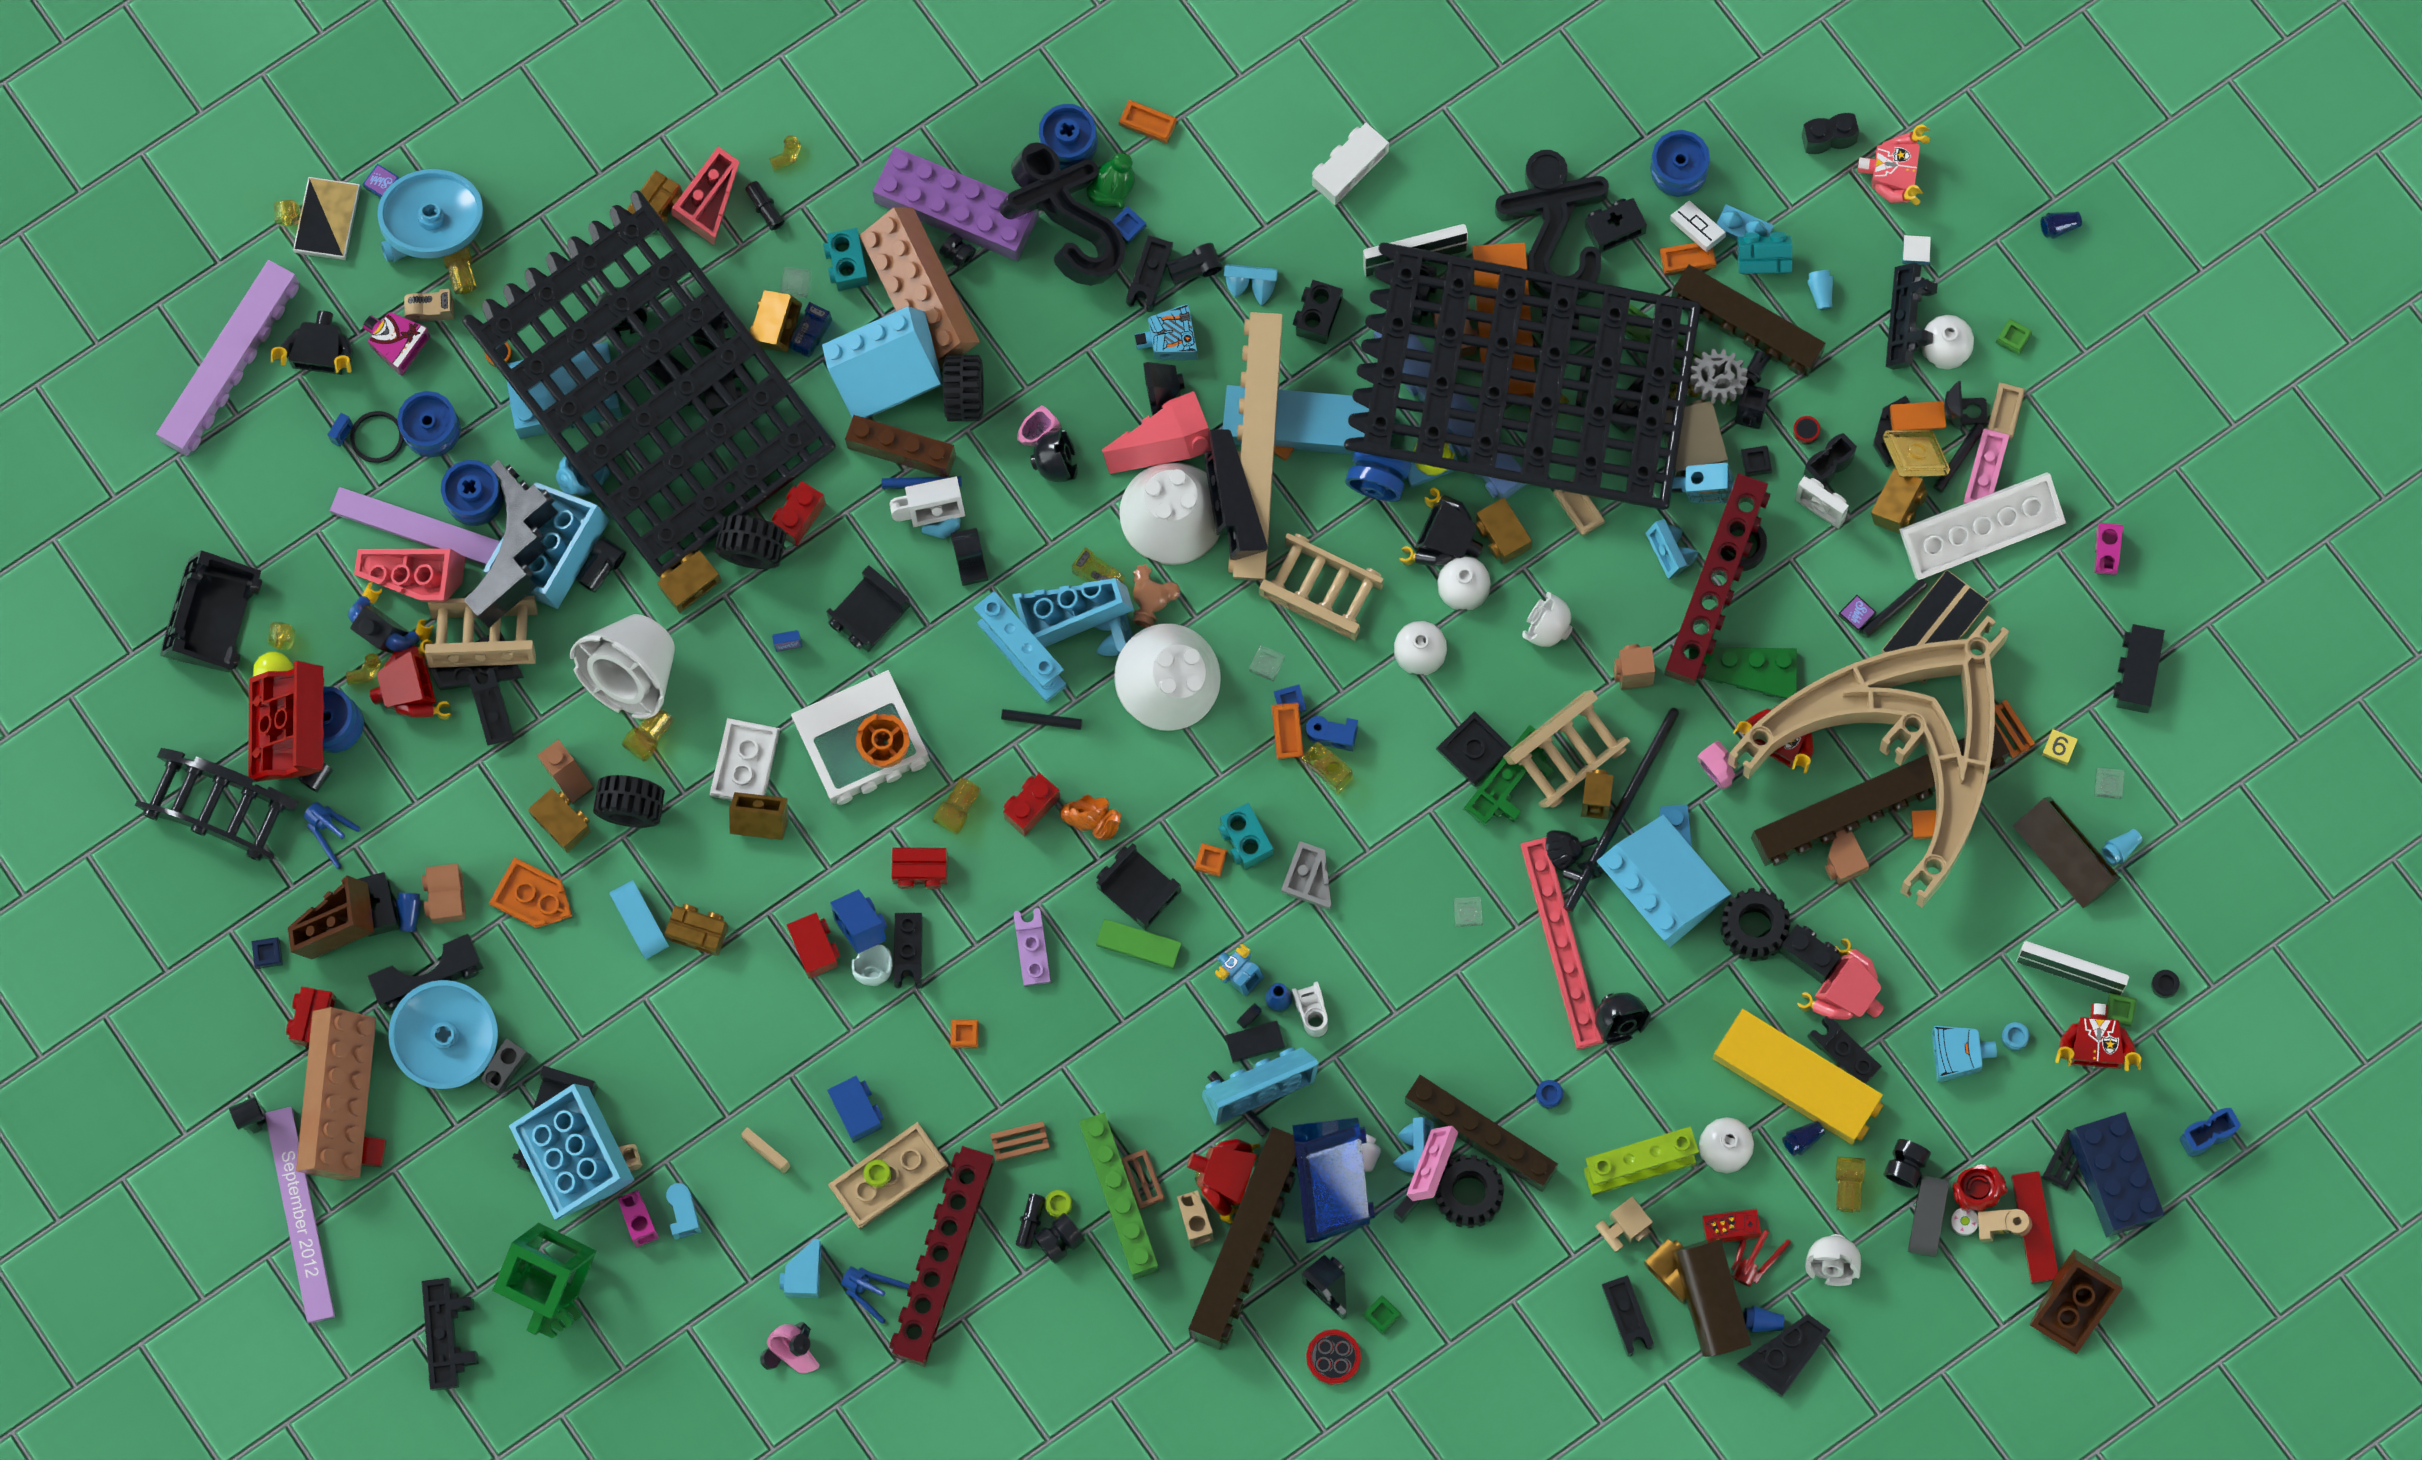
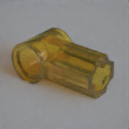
M468 245L453 254L443 257L446 269L449 270L455 294H467L477 289L470 264L472 259Z
M661 708L655 716L644 719L638 727L631 729L624 738L622 746L642 761H646L653 754L658 745V740L674 722V719Z
M960 777L947 801H943L933 817V822L957 835L964 826L968 817L967 813L981 789L968 779Z
M1837 1156L1836 1181H1838L1836 1210L1851 1213L1860 1212L1861 1189L1865 1177V1158Z

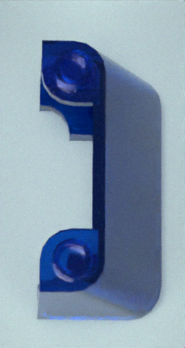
M1358 1118L1292 1125L1306 1243L1319 1242L1369 1225L1370 1219L1375 1218L1373 1202H1368L1362 1153V1144L1367 1143L1365 1127H1359Z

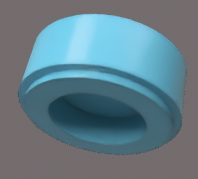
M2013 1022L2004 1028L2001 1040L2007 1049L2019 1051L2027 1045L2030 1035L2025 1025Z

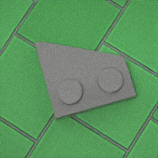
M1299 841L1281 888V893L1330 910L1331 899L1325 850Z

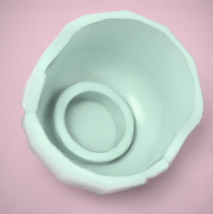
M878 944L859 953L856 959H852L853 976L863 985L878 986L891 976L893 970L890 950L884 945Z

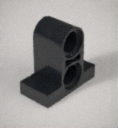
M977 528L951 533L962 586L988 581Z

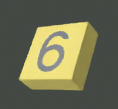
M2052 729L2042 756L2067 765L2078 739Z

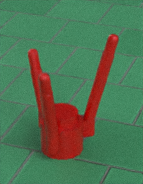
M1768 1230L1763 1231L1749 1259L1744 1258L1742 1263L1741 1260L1747 1239L1741 1240L1735 1261L1731 1267L1733 1271L1732 1278L1748 1287L1753 1282L1757 1284L1761 1276L1791 1244V1241L1786 1240L1765 1264L1756 1271L1758 1266L1754 1261L1769 1232Z

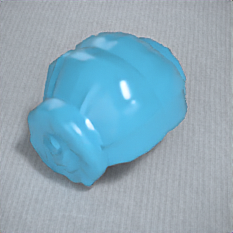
M563 457L556 473L557 483L561 490L569 495L585 496L591 493L592 490L566 457ZM605 466L593 476L602 486L603 482L608 479L610 472L607 466Z

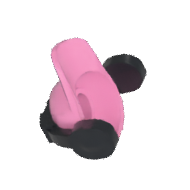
M799 1322L796 1325L783 1324L776 1328L767 1339L769 1348L765 1349L760 1356L761 1365L766 1370L776 1368L782 1359L799 1373H808L818 1369L819 1363L809 1352V1334L811 1329L804 1322Z

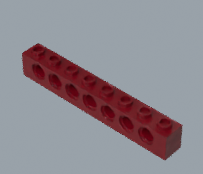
M1739 473L1737 474L1666 665L1665 676L1695 686L1697 679H1703L1707 669V665L1703 664L1706 654L1712 655L1717 641L1712 639L1715 630L1721 631L1726 617L1721 613L1724 605L1730 606L1735 593V591L1730 590L1733 581L1739 582L1744 568L1740 566L1743 556L1748 557L1753 542L1748 540L1751 532L1757 533L1762 520L1761 517H1758V513L1761 507L1766 509L1771 493L1767 492L1768 483ZM1748 502L1753 506V510L1743 512L1739 508V504ZM1734 526L1741 527L1744 530V534L1739 537L1733 536L1730 533V529ZM1724 551H1731L1734 553L1735 558L1731 561H1725L1720 554ZM1716 575H1721L1726 579V583L1718 586L1711 579ZM1710 599L1716 602L1717 607L1713 610H1707L1703 607L1702 603ZM1697 624H1703L1708 628V632L1699 635L1694 631L1693 627ZM1692 648L1697 650L1699 656L1696 659H1688L1684 652Z
M962 1146L960 1153L955 1152L951 1163V1168H954L951 1178H946L942 1193L946 1194L943 1204L938 1203L933 1219L937 1220L934 1230L929 1229L925 1239V1245H928L925 1256L920 1255L916 1266V1271H919L916 1282L911 1281L907 1296L911 1297L908 1307L903 1306L898 1322L902 1323L899 1333L894 1332L889 1348L893 1349L892 1354L895 1358L923 1367L926 1366L995 1162L993 1155ZM971 1172L975 1175L972 1183L963 1184L960 1182L962 1174ZM956 1198H963L966 1200V1205L961 1210H955L951 1207L952 1201ZM955 1224L957 1226L955 1234L947 1236L942 1233L945 1225ZM940 1249L949 1252L947 1259L942 1262L934 1259L935 1252ZM928 1276H938L940 1278L939 1284L933 1288L927 1287L925 1280ZM928 1301L931 1304V1308L927 1313H919L916 1311L918 1303ZM912 1327L922 1329V1335L918 1339L912 1340L907 1337V1333Z

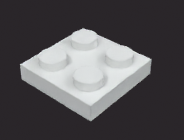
M1804 476L1798 484L1795 501L1839 529L1845 521L1849 507L1846 504V500L1837 493L1831 494L1823 489V484L1814 478L1808 479Z

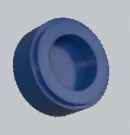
M1546 1080L1539 1084L1536 1090V1100L1542 1107L1552 1109L1562 1102L1563 1089L1559 1083L1553 1080Z

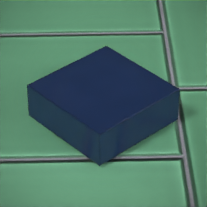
M279 937L251 941L254 967L256 969L283 965Z

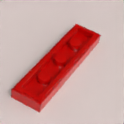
M2035 1171L2012 1175L2011 1179L2017 1209L2026 1212L2032 1221V1229L2028 1234L2022 1236L2031 1284L2053 1281L2058 1273L2040 1173Z

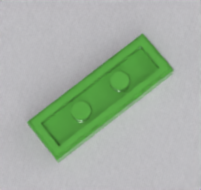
M1107 919L1103 921L1096 942L1098 947L1169 969H1174L1182 945L1181 942Z

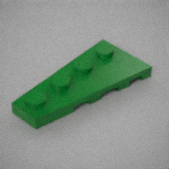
M1714 647L1712 655L1706 654L1703 664L1707 665L1703 677L1705 680L1721 684L1727 683L1740 689H1750L1761 692L1763 695L1788 699L1797 693V648ZM1690 648L1689 659H1696L1699 653L1697 650Z

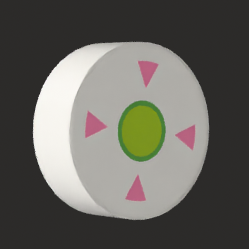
M1959 1208L1951 1217V1228L1960 1236H1969L1978 1227V1215L1972 1209L1962 1211Z

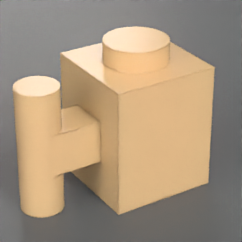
M1632 1196L1611 1212L1610 1219L1614 1222V1226L1610 1228L1604 1220L1595 1226L1616 1253L1624 1247L1618 1239L1619 1236L1623 1234L1629 1243L1635 1239L1640 1242L1651 1233L1649 1229L1652 1227L1653 1222Z

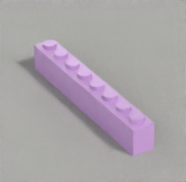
M270 260L266 262L157 431L156 435L162 443L187 457L191 451L197 449L201 442L202 433L205 429H209L215 420V413L219 407H223L228 401L229 391L233 385L236 386L241 381L242 371L247 363L253 362L257 355L256 349L261 342H265L271 333V326L275 320H279L285 311L284 306L289 298L292 299L299 289V281L294 273Z

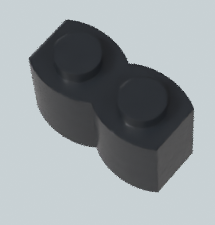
M1841 113L1830 119L1816 118L1806 122L1803 125L1802 131L1805 152L1808 154H1820L1830 148L1844 149L1854 145L1859 134L1856 116L1853 113Z
M1844 433L1833 437L1826 445L1824 451L1814 454L1808 460L1803 477L1805 476L1808 479L1814 478L1821 482L1824 487L1827 486L1834 478L1835 473L1843 471L1852 463L1857 446Z

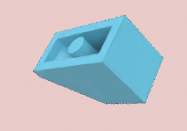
M820 1239L812 1240L785 1265V1273H780V1289H784L786 1297L819 1298L822 1254Z

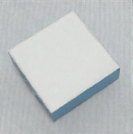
M1904 235L1902 263L1909 264L1915 262L1917 264L1929 265L1931 237Z

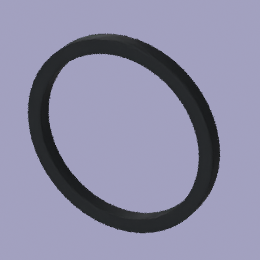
M373 411L362 415L354 423L350 433V442L353 450L360 458L368 462L380 463L391 459L398 453L403 443V436L399 430L397 446L384 457L371 458L363 455L355 445V432L365 419L373 416H384L391 419L399 430L398 421L394 416L383 411Z

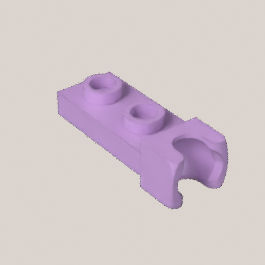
M1034 909V918L1031 922H1024L1020 912L1015 911L1013 914L1023 985L1025 987L1051 983L1041 909Z

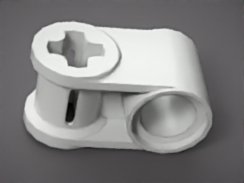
M1318 981L1314 982L1313 986L1300 990L1296 988L1291 989L1306 1033L1312 1037L1324 1035L1328 1029V1018ZM1313 1017H1319L1323 1020L1319 1027H1313L1308 1022Z

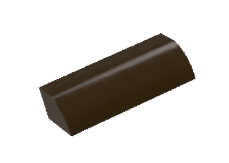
M2051 796L2043 798L2013 825L2015 830L2082 908L2093 903L2121 879Z
M1710 1238L1673 1250L1672 1252L1703 1357L1721 1355L1750 1346L1751 1341L1721 1239Z

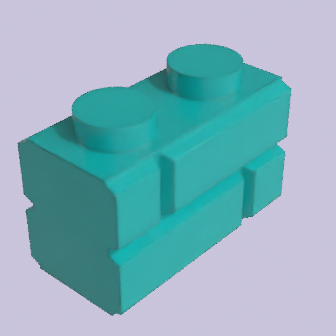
M1749 232L1745 233L1743 237H1738L1737 266L1739 274L1792 273L1791 235H1786L1784 232H1773L1770 236H1760L1758 233Z

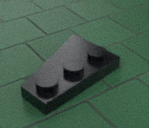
M500 631V641H505ZM489 635L475 642H488ZM517 664L429 668L441 691L470 686L469 674H476L479 682L485 684L488 681L487 671L490 668L496 669L499 682L524 678Z
M1807 1314L1747 1358L1737 1363V1366L1782 1398L1829 1334L1830 1329Z

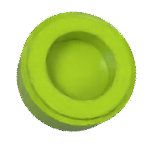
M877 1159L870 1161L865 1166L863 1175L869 1186L882 1188L889 1183L891 1170L886 1162Z
M1054 1190L1047 1195L1045 1208L1050 1216L1057 1218L1062 1213L1069 1215L1072 1210V1199L1067 1192Z

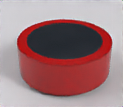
M1811 416L1800 417L1795 422L1793 428L1795 439L1803 444L1815 442L1820 434L1818 421Z

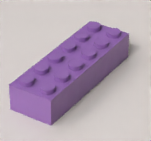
M895 146L872 191L874 201L877 204L889 209L893 207H913L921 222L949 234L956 233L966 241L1017 262L1039 217L1038 209H1035L1015 219H1007L1000 213L999 206L1009 195L1008 193Z

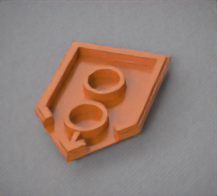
M515 857L489 902L490 906L534 928L572 917L562 881Z

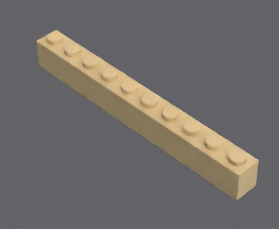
M1250 312V319H1245L1244 335H1249L1248 345H1243L1242 361H1247L1246 372H1241V388H1245V398H1240L1239 414L1244 415L1243 425L1238 424L1237 440L1242 441L1241 451L1237 452L1268 545L1283 315ZM1268 549L1237 560H1230L1229 557L1228 573H1233L1234 580H1266Z

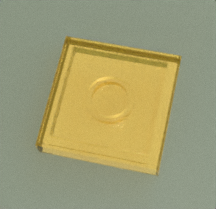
M1933 430L1885 431L1883 439L1900 477L1948 475L1950 468Z

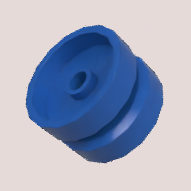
M1062 104L1053 107L1044 114L1039 124L1040 143L1049 146L1057 154L1061 170L1083 160H1092L1097 151L1096 126L1093 117L1084 108L1075 104Z
M1677 130L1663 135L1658 140L1652 153L1650 169L1652 180L1661 191L1668 195L1681 197L1689 196L1701 188L1706 181L1710 162L1709 149L1703 139L1693 132Z
M431 391L415 393L406 399L399 409L397 419L399 430L409 448L418 455L425 457L444 455L459 440L461 430L459 418L449 400L441 394Z
M1354 452L1352 460L1356 466L1349 468L1345 480L1346 485L1352 490L1370 498L1390 502L1400 500L1405 488L1402 480L1408 477L1412 465L1411 462Z
M465 460L456 463L447 470L442 479L441 494L443 501L455 520L464 525L479 526L489 523L498 515L503 506L504 494L496 474L488 465L480 461Z
M323 686V751L338 753L349 749L361 736L364 726L363 714L358 705L344 692L335 687Z

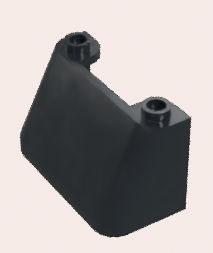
M202 550L191 556L183 572L160 655L172 660L224 672H231L233 669H236L240 661V654L237 653L235 643L248 599L260 591L262 579H259L261 570Z

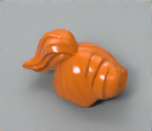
M1089 794L1084 795L1077 801L1066 803L1060 813L1061 819L1068 825L1074 826L1081 831L1091 830L1095 838L1103 841L1114 837L1121 822V813L1117 812L1116 809L1109 810L1108 799H1095Z

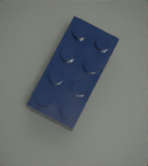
M2126 1112L2075 1127L2068 1134L2106 1238L2157 1222L2165 1215Z

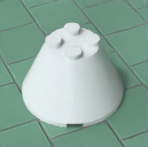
M1170 462L1151 466L1140 472L1129 483L1123 494L1120 504V523L1123 533L1135 551L1145 558L1147 557L1166 565L1184 564L1205 555L1218 541L1220 535H1216L1207 473L1193 465L1182 462Z
M1158 624L1141 630L1126 643L1116 661L1114 679L1117 695L1128 713L1147 727L1163 731H1173L1195 724L1210 711L1219 693L1221 676L1217 657L1211 646L1202 636L1181 625Z

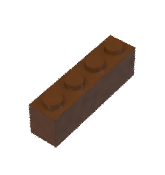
M853 415L845 437L848 449L940 477L949 476L956 457L955 447L952 444Z

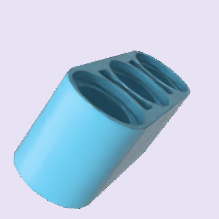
M633 880L609 892L645 960L669 947Z

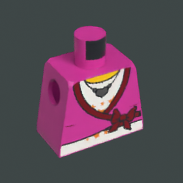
M391 312L385 316L382 322L371 315L363 325V329L372 334L368 340L371 349L401 376L431 337L426 327Z

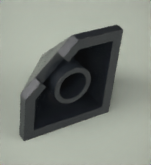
M1152 362L1143 363L1152 416L1163 409V404L1181 396L1180 390L1185 389L1182 373L1177 374L1175 365Z
M1324 1254L1302 1273V1283L1343 1320L1347 1316L1345 1273L1342 1271L1345 1267L1335 1257L1332 1256L1329 1259Z

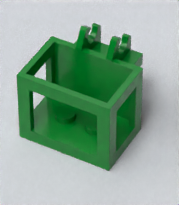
M537 1223L511 1243L492 1291L534 1311L526 1331L534 1335L541 1333L554 1338L557 1336V1333L552 1328L563 1331L574 1323L568 1312L573 1315L575 1321L582 1317V1313L574 1301L580 1294L597 1251L541 1223ZM543 1239H546L576 1255L566 1263H562L540 1252L539 1249ZM535 1266H538V1267H540V1268H542V1269H544V1270H546V1271H548V1272H550V1273L556 1275L557 1277H555V1276H553V1275H551V1274H549V1273H547V1272H545V1271H543V1270H541V1269H539V1268H537V1267H535ZM576 1271L571 1284L568 1283L570 1274Z

